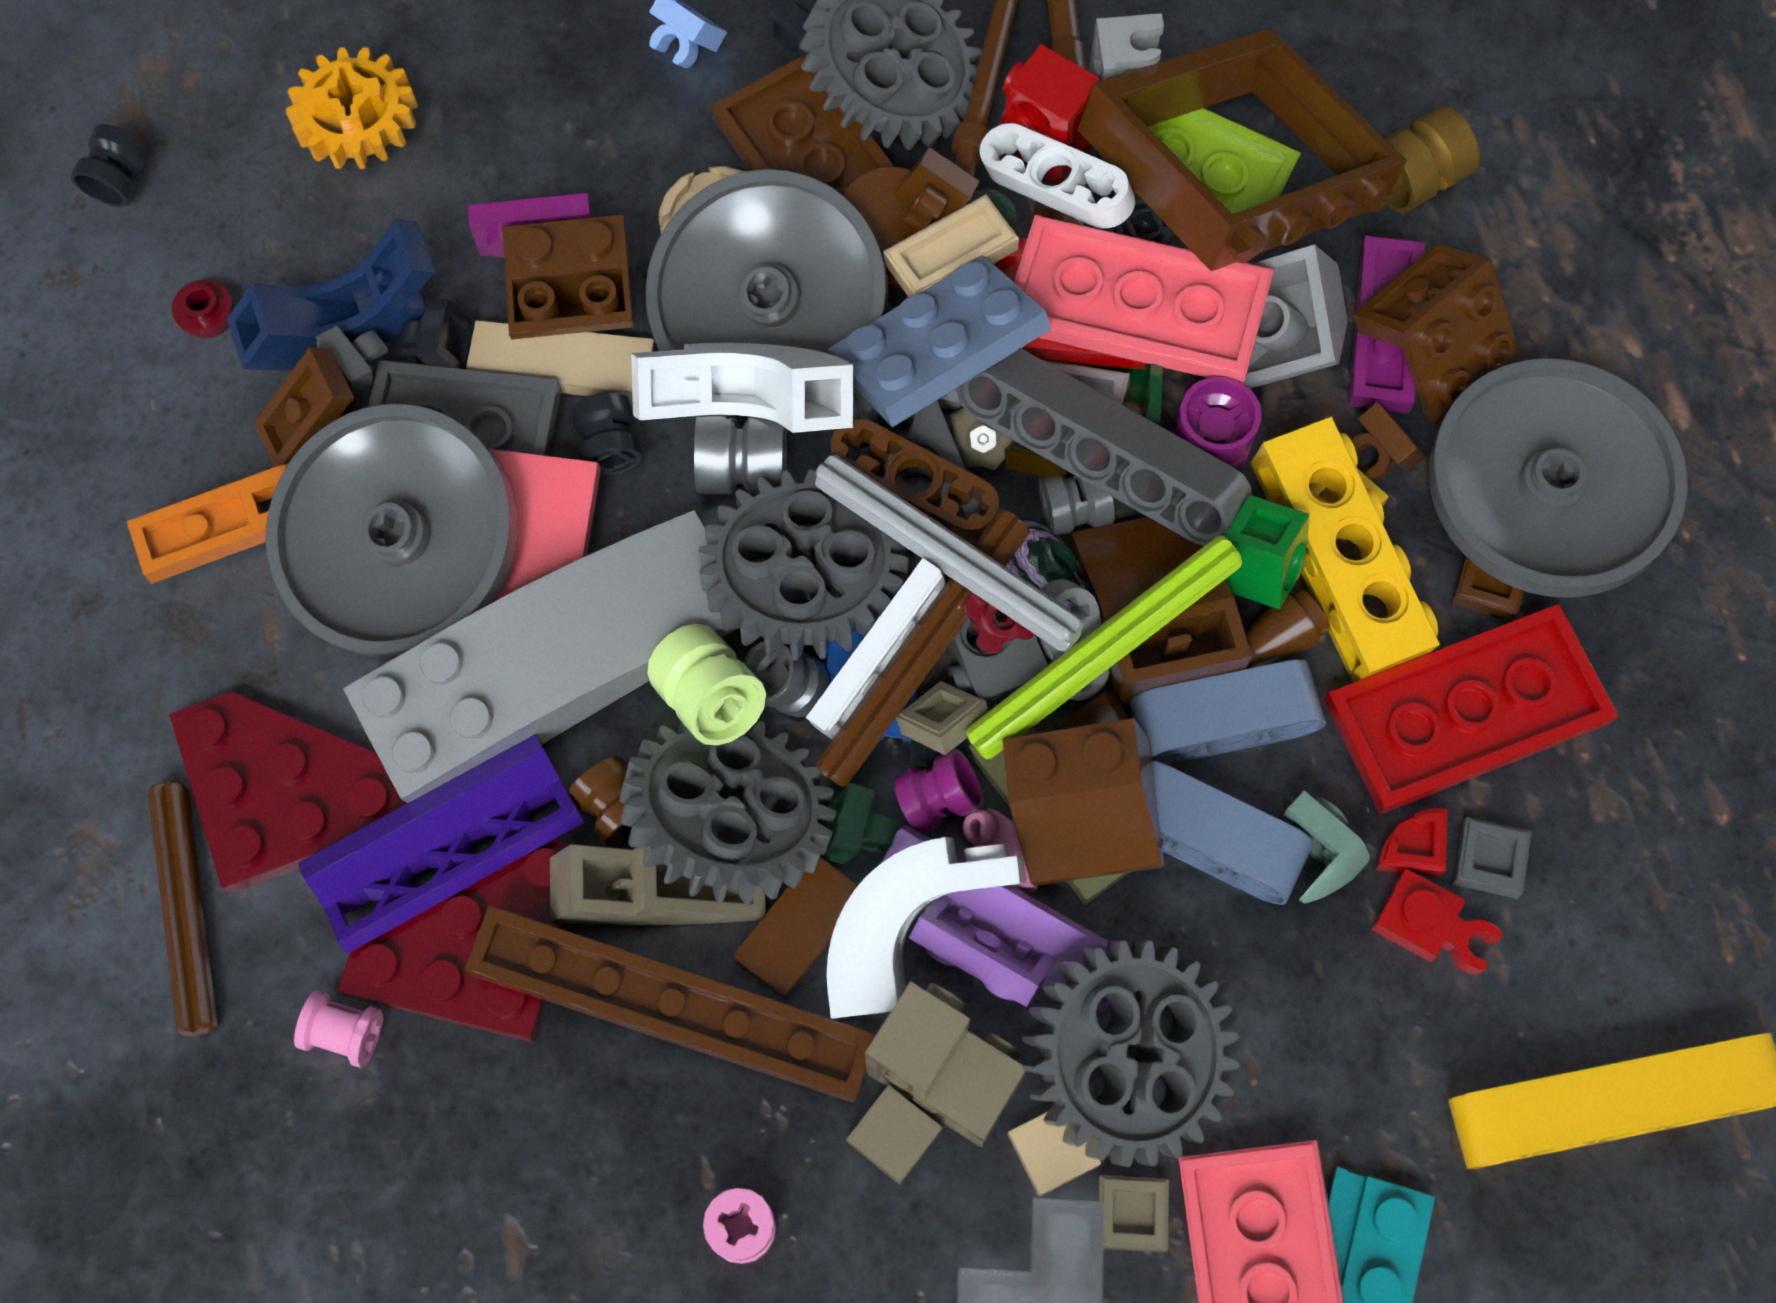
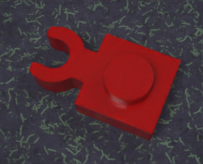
M1407 868L1400 873L1371 929L1429 962L1437 958L1441 948H1444L1450 952L1452 961L1460 970L1472 975L1482 973L1488 963L1471 953L1468 945L1469 939L1479 938L1493 946L1503 935L1497 926L1488 921L1473 920L1466 922L1459 918L1458 915L1466 900Z

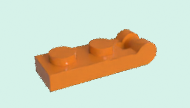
M288 464L273 467L126 521L143 575L153 584L266 542L268 511L262 513L259 503L272 498L278 481Z

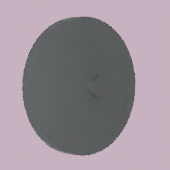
M772 169L742 172L723 178L699 191L684 203L668 222L656 243L646 280L648 321L660 351L685 349L684 344L753 343L798 347L829 354L828 349L847 338L854 330L866 326L886 314L889 298L887 270L882 251L873 232L858 210L843 195L817 179L795 172Z
M1545 358L1519 361L1502 366L1479 378L1462 392L1447 412L1436 433L1430 452L1429 485L1431 497L1437 515L1451 540L1470 561L1487 574L1514 588L1543 596L1583 597L1612 590L1629 582L1651 565L1670 543L1682 520L1687 501L1688 482L1684 456L1679 441L1663 414L1643 393L1627 381L1601 368L1572 360Z
M386 404L363 408L336 419L319 430L297 451L285 468L273 493L266 524V551L271 576L283 602L294 617L316 636L335 646L357 654L381 658H396L457 621L491 604L505 583L512 565L517 541V510L512 487L505 470L489 447L456 420L425 407L407 404Z

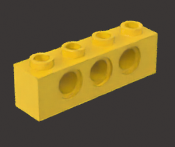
M1329 417L1263 442L1250 464L1268 501L1310 514L1306 562L1301 574L1313 599L1320 606L1329 621L1331 629L1328 632L1351 682L1354 683L1431 653L1440 645L1436 637L1438 635V624L1435 615L1427 603L1424 601L1419 602L1409 581L1411 578V568L1407 556L1400 546L1392 545L1382 524L1384 522L1382 504L1376 493L1370 488L1366 489L1356 469L1358 464L1356 450L1350 438L1345 433L1340 434L1333 418ZM1316 483L1326 486L1332 492L1335 503L1327 504L1318 501L1312 495L1309 484ZM1336 539H1347L1353 542L1360 551L1361 560H1350L1341 555L1336 546ZM1363 595H1373L1381 599L1387 608V618H1378L1371 615L1364 607Z

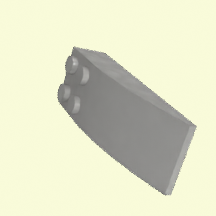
M695 510L627 537L511 592L457 621L343 688L400 798L409 803L534 734L542 745L650 681L647 675L648 662L655 647L668 634L680 627L692 624L708 625L722 638L740 628L738 626L735 629L725 631L722 628L720 612H710L708 608L707 591H702L699 572L702 569L699 547L707 545L705 527Z

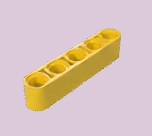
M1772 1033L1752 1035L1524 1081L1451 1098L1448 1100L1466 1168H1480L1776 1107V1045Z

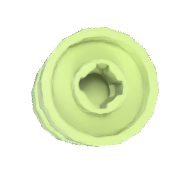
M692 624L682 626L673 631L655 647L649 659L647 675L651 685L663 700L676 711L677 717L692 735L703 744L717 746L732 742L745 734L757 722L764 709L766 692L763 683L745 663L737 660L732 648L708 625Z

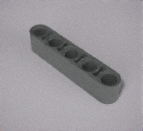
M1021 348L957 387V394L961 405L977 420L1196 544L1205 546L1215 537L1224 536L1248 496L1253 495L1251 485L1246 477L1234 467Z

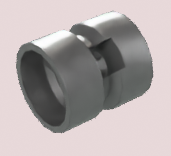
M700 415L696 417L694 476L698 494H731L737 484H744L749 494H759L758 479L761 477L768 481L773 488L781 486L782 473L787 471V430L785 427L772 420L752 416L747 418L744 425H739L733 415Z

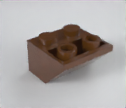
M623 214L502 227L508 328L511 340L634 327L636 297L633 261Z

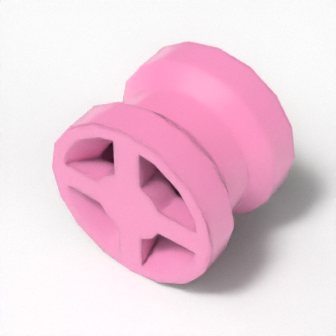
M735 1188L722 1192L712 1200L705 1211L703 1228L705 1238L714 1252L729 1262L746 1264L758 1260L768 1252L774 1242L776 1223L774 1214L763 1197L752 1190Z

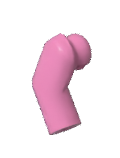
M991 808L979 809L965 817L963 833L965 838L975 847L1005 844L1006 857L1023 856L1016 827L1012 819ZM1024 860L1027 883L1012 884V886L1028 894L1035 892L1038 886L1031 884Z

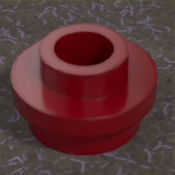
M197 280L185 285L179 290L172 302V316L179 328L191 336L203 339L214 338L224 333L229 327L227 317L234 309V302L228 290L220 283L212 280ZM209 302L208 306L203 310L194 311L199 305Z

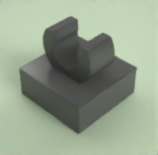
M337 325L316 336L317 348L331 349L354 396L348 405L349 408L354 412L368 405L378 360L386 361L382 356L388 352L384 342L373 330L362 334L350 343Z

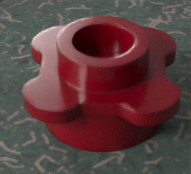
M973 592L965 599L964 612L970 617L971 625L978 634L976 644L982 651L994 654L1001 650L1004 643L1016 638L1029 640L1034 636V633L1007 615L1003 622H998L995 618L998 609Z

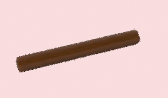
M1001 510L997 512L973 546L1006 567L1029 535V528L1018 516L1009 511ZM950 577L818 759L816 767L822 774L838 785L845 786L849 784L896 719V716L904 708L969 618L964 612L965 599L972 593L969 589Z

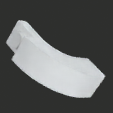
M753 343L684 344L685 349L631 353L633 415L639 420L700 415H743L772 420L792 433L853 428V364L837 356L798 347Z
M943 837L910 846L877 866L864 878L846 902L831 937L827 962V988L831 1018L891 1012L906 989L903 948L908 930L916 916L933 900L952 892L1027 883L1023 856L1006 857L1005 844L964 849L966 862L957 863L954 838Z

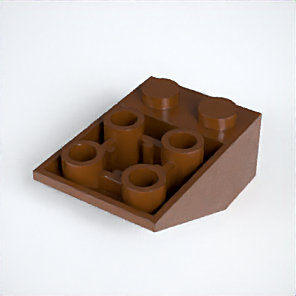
M1149 517L1070 533L1076 560L1082 572L1081 579H1084L1086 590L1097 601L1102 624L1204 547L1187 540ZM1226 579L1109 668L1108 678L1112 693H1115L1122 707L1129 706L1131 698L1150 689L1245 670L1252 656L1234 596Z

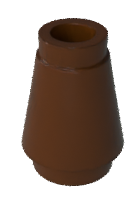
M1300 588L1293 594H1289L1280 610L1270 606L1245 631L1252 656L1246 669L1279 663L1321 644L1320 636L1328 632L1331 627L1320 606L1306 590Z

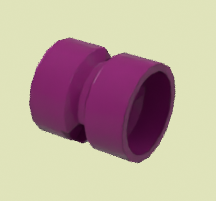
M1208 377L1196 382L1185 393L1173 434L1241 472L1244 469L1262 420L1260 403L1254 392L1242 382L1229 377Z

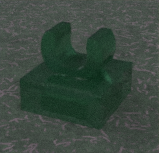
M849 783L835 796L832 809L836 810V816L830 829L833 833L824 855L821 854V858L844 865L859 853L860 847L872 852L883 853L885 846H892L898 821L884 815L869 813L875 790Z

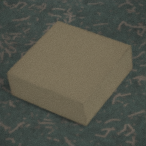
M940 681L900 712L896 719L902 735L946 755L967 738V728L989 712L985 700Z
M888 1085L847 1137L846 1142L901 1185L940 1134L942 1127Z
M1100 1175L1097 1184L1096 1248L1152 1252L1168 1251L1169 1179Z

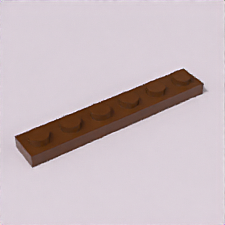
M490 905L464 969L467 975L852 1103L856 1100L866 1069L865 1052L876 1036L874 1033Z

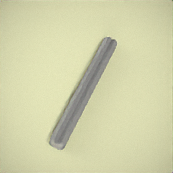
M830 455L824 463L818 466L815 472L817 476L815 484L820 490L921 558L936 566L943 573L1057 650L1068 651L1081 636L1084 621L1080 616L838 455Z

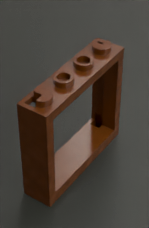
M1270 27L1094 83L1077 130L1109 164L1124 171L1131 188L1211 272L1236 262L1245 263L1257 254L1277 246L1292 245L1303 236L1324 228L1333 229L1345 220L1365 212L1373 213L1381 210L1395 195L1392 189L1407 162L1377 130ZM1254 92L1337 176L1232 214L1150 130L1149 126Z

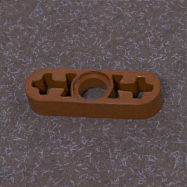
M853 419V428L836 429L831 438V455H838L967 542L977 541L999 510V498L996 490L990 483L870 420ZM863 441L870 443V455L872 458L867 455H861L856 462L849 460L848 446L858 448ZM889 454H893L894 456L888 462ZM880 462L885 465L887 464L885 477L883 478L879 477ZM920 467L931 475L933 482L924 492L912 494L903 491L898 486L896 478L906 468ZM943 483H949V498L943 496L940 507L934 506L942 494ZM972 499L981 502L980 513L982 515L973 513L967 520L959 517V505L957 503L967 505Z

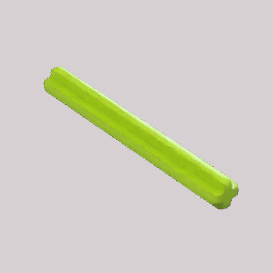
M1224 536L1215 537L969 726L966 730L968 740L983 758L992 759L1003 750V739L1022 736L1238 570L1242 565V560L1236 547Z

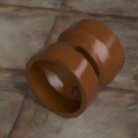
M621 756L606 758L589 768L576 779L568 792L581 812H588L593 818H596L594 830L606 847H614L628 841L632 826L623 825L620 822L624 803L619 802V797L628 767Z

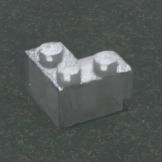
M1033 1198L1028 1205L1026 1271L959 1268L956 1279V1303H1102L1104 1202Z

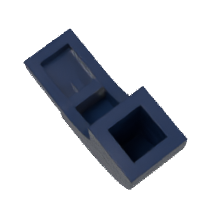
M395 219L359 265L332 280L308 286L252 283L227 317L242 368L267 371L293 370L309 347H317L316 336L336 325L350 343L362 334L373 330L386 343L402 332L405 322L418 320L425 310L420 290L435 271L432 266L431 255L426 249L417 222Z

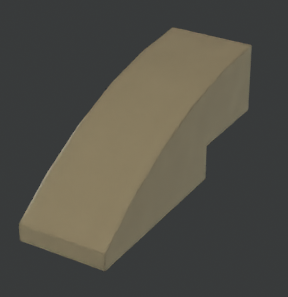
M569 845L550 857V923L687 925L758 921L766 915L765 893L760 887H756L750 904H745L742 901L737 889H728L723 903H717L712 886L704 885L700 892L693 897L689 895V878L682 875L670 884L665 883L664 879L668 865L662 862L655 866L646 867L643 864L648 846L628 850Z

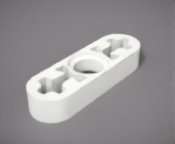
M1013 123L995 127L986 134L981 142L980 157L993 181L1093 227L1102 229L1115 227L1123 223L1134 209L1135 196L1124 171L1112 164ZM1017 149L1019 150L1023 160L1026 163H1028L1027 168L1025 167L1021 159L1012 156V154L1016 152ZM1003 153L1009 154V155H1006L1005 157H1003L1002 160H1000L999 157H1000ZM1066 165L1072 168L1069 177L1061 184L1047 186L1041 183L1044 174L1052 167ZM1086 182L1088 183L1090 190L1085 188ZM1114 190L1116 195L1112 199L1103 197L1097 204L1091 193L1092 191L1101 196H1108Z

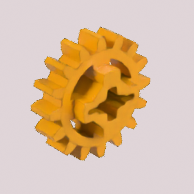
M345 47L338 49L336 61L329 62L321 54L317 56L316 60L319 69L314 73L302 68L299 70L298 74L304 86L289 87L287 93L293 105L286 108V114L302 148L309 147L314 160L320 162L330 155L335 168L342 169L347 158H354L359 169L366 168L367 156L375 154L383 162L388 160L385 147L390 143L399 147L405 146L406 141L401 129L415 128L416 121L412 110L418 108L404 69H394L390 56L385 54L374 62L369 48L363 47L358 53L357 58H350Z

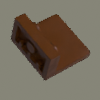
M1439 243L1353 314L1359 334L1402 348L1426 419L1437 425L1442 423L1455 400L1465 389L1487 373L1511 364L1519 356V348L1491 258Z

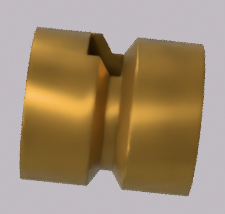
M1440 105L1414 120L1410 129H1399L1385 137L1407 160L1392 189L1395 195L1387 206L1395 212L1404 214L1436 196L1439 189L1445 190L1477 171L1480 164V151L1477 140L1469 124L1458 112L1450 107Z

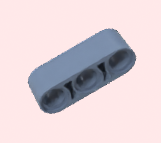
M1305 660L1284 661L1162 686L1139 693L1129 701L1132 717L1137 721L1149 739L1151 760L1165 765L1290 740L1311 734L1326 725L1309 663Z
M1152 761L1162 851L1263 901L1279 905L1286 904L1313 848V841L1310 837L1294 826L1163 763Z

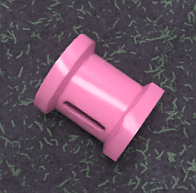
M316 990L307 999L298 1018L294 1036L295 1047L305 1051H310L314 1046L347 1056L351 1065L363 1068L371 1059L379 1041L384 1014H382L381 1009L372 1006L362 1011L331 1001L330 994Z

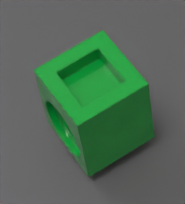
M1252 495L1248 496L1224 535L1236 547L1242 560L1241 567L1226 578L1233 594L1279 610L1281 609L1305 568L1310 514Z

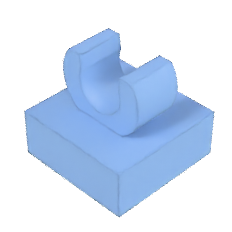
M655 0L649 11L652 15L666 23L653 32L650 46L655 50L665 53L672 40L678 38L680 48L672 62L686 69L696 61L699 50L698 45L716 52L727 34V31L680 0Z

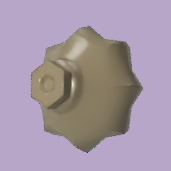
M964 408L949 414L951 435L965 468L982 466L996 471L1005 459L1004 449L1013 443L1014 440L977 420Z

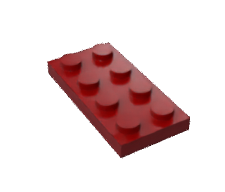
M1559 604L1330 691L1324 699L1379 815L1610 725L1619 717Z

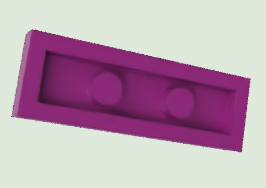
M1365 235L1360 247L1355 312L1424 255L1425 243ZM1354 322L1348 406L1369 409L1378 402L1387 411L1409 414L1414 404L1415 384L1402 348L1359 334Z

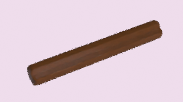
M166 781L152 785L148 791L176 1029L179 1034L185 1037H195L215 1031L218 1022L188 789L180 781Z

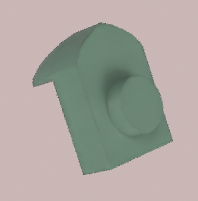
M1303 791L1281 818V821L1294 826L1310 837L1313 841V848L1309 855L1326 868L1299 899L1304 904L1321 899L1342 888L1353 880L1370 861V855L1364 842L1346 826L1348 821L1345 815L1334 804L1324 798H1317L1315 800L1306 791Z

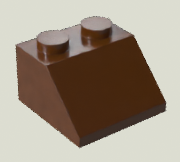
M1134 718L1003 739L1009 806L1031 884L1037 886L1164 867L1149 739Z

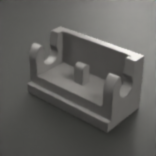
M1162 13L1096 18L1089 72L1098 76L1103 81L1158 63L1162 52L1158 49V44L1164 29Z

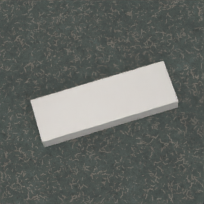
M922 558L806 718L810 723L833 740L946 584L940 569Z

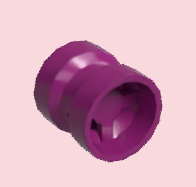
M956 748L946 755L937 756L932 768L928 767L923 770L915 766L895 776V793L901 810L912 828L921 834L940 827L943 824L944 818L949 816L951 812L963 817L983 807L982 790L974 769L966 756Z

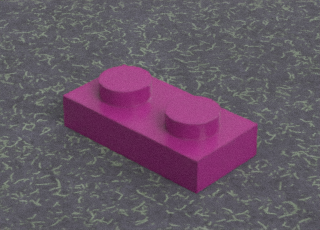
M588 193L468 205L469 227L480 256L493 255L504 258L503 226L594 217Z

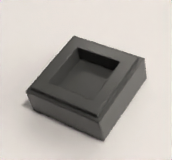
M1466 817L1460 825L1452 885L1514 899L1519 898L1524 890L1532 831Z

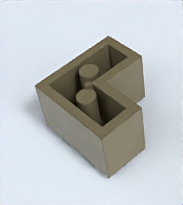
M910 981L865 1052L867 1075L886 1087L888 1085L891 1086L912 1104L979 1147H982L1024 1078L1026 1071H1023V1065L1017 1062L1021 1053L1010 1043L990 1032H986L982 1039L969 1032L970 1018L961 1013L965 1006L964 1003L946 989L934 983H929L926 990Z

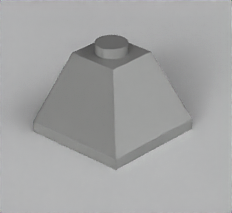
M1315 244L1252 263L1253 265L1274 269L1244 385L1251 389L1339 364L1348 318L1338 264Z

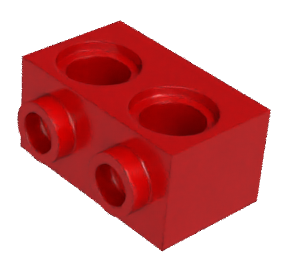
M1040 44L1026 63L1018 61L1013 66L1005 80L1003 93L1007 95L1006 109L1001 117L1000 125L1008 123L1018 124L1087 153L1091 144L1077 130L1093 84L1102 79ZM1017 149L1016 152L1012 154V156L1021 159L1025 167L1027 168L1028 163H1026L1023 160L1019 150ZM1066 165L1052 167L1044 174L1043 178L1055 185L1061 184L1068 178L1072 168Z

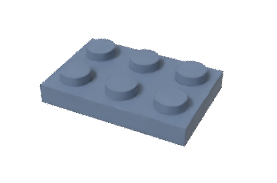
M982 255L970 263L961 265L952 274L921 293L907 298L901 305L870 324L854 330L847 338L830 347L828 351L829 354L853 364V386L891 427H894L1050 331L1051 326L1046 310Z

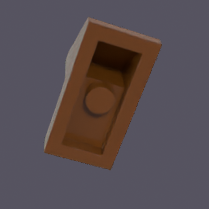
M309 347L253 423L274 467L289 464L297 451L319 430L334 420L353 412L348 405L354 396L330 348Z

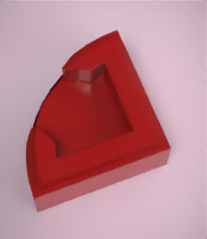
M1447 808L1422 810L1398 824L1381 845L1376 859L1375 870L1401 873L1407 868L1418 875L1441 877L1446 872Z

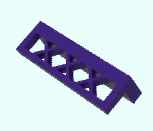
M534 734L299 862L298 866L305 882L324 907L337 942L344 952L348 954L584 822ZM553 799L557 800L561 809L538 822H526L531 811ZM486 836H497L491 848L478 855L468 854L473 843ZM428 868L438 869L431 881L418 888L408 887L415 875ZM370 900L379 901L371 914L349 925L345 916L346 913Z

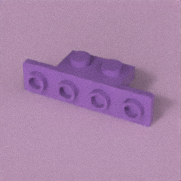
M903 826L896 833L883 862L910 846L932 839L909 826ZM956 854L957 863L966 862L965 858ZM1012 885L957 891L933 900L923 909L925 911L920 915L909 937L925 947L926 952L936 961L961 968L983 981L984 986L994 995L1006 1000H1015L1025 1007L1028 1006L1044 980L1064 985L1067 983L1060 968V964L1063 961H1076L1084 966L1082 949L1086 947H1100L1106 954L1108 942ZM1105 996L1098 1003L1096 1011L1103 1012L1106 1010L1109 1000Z

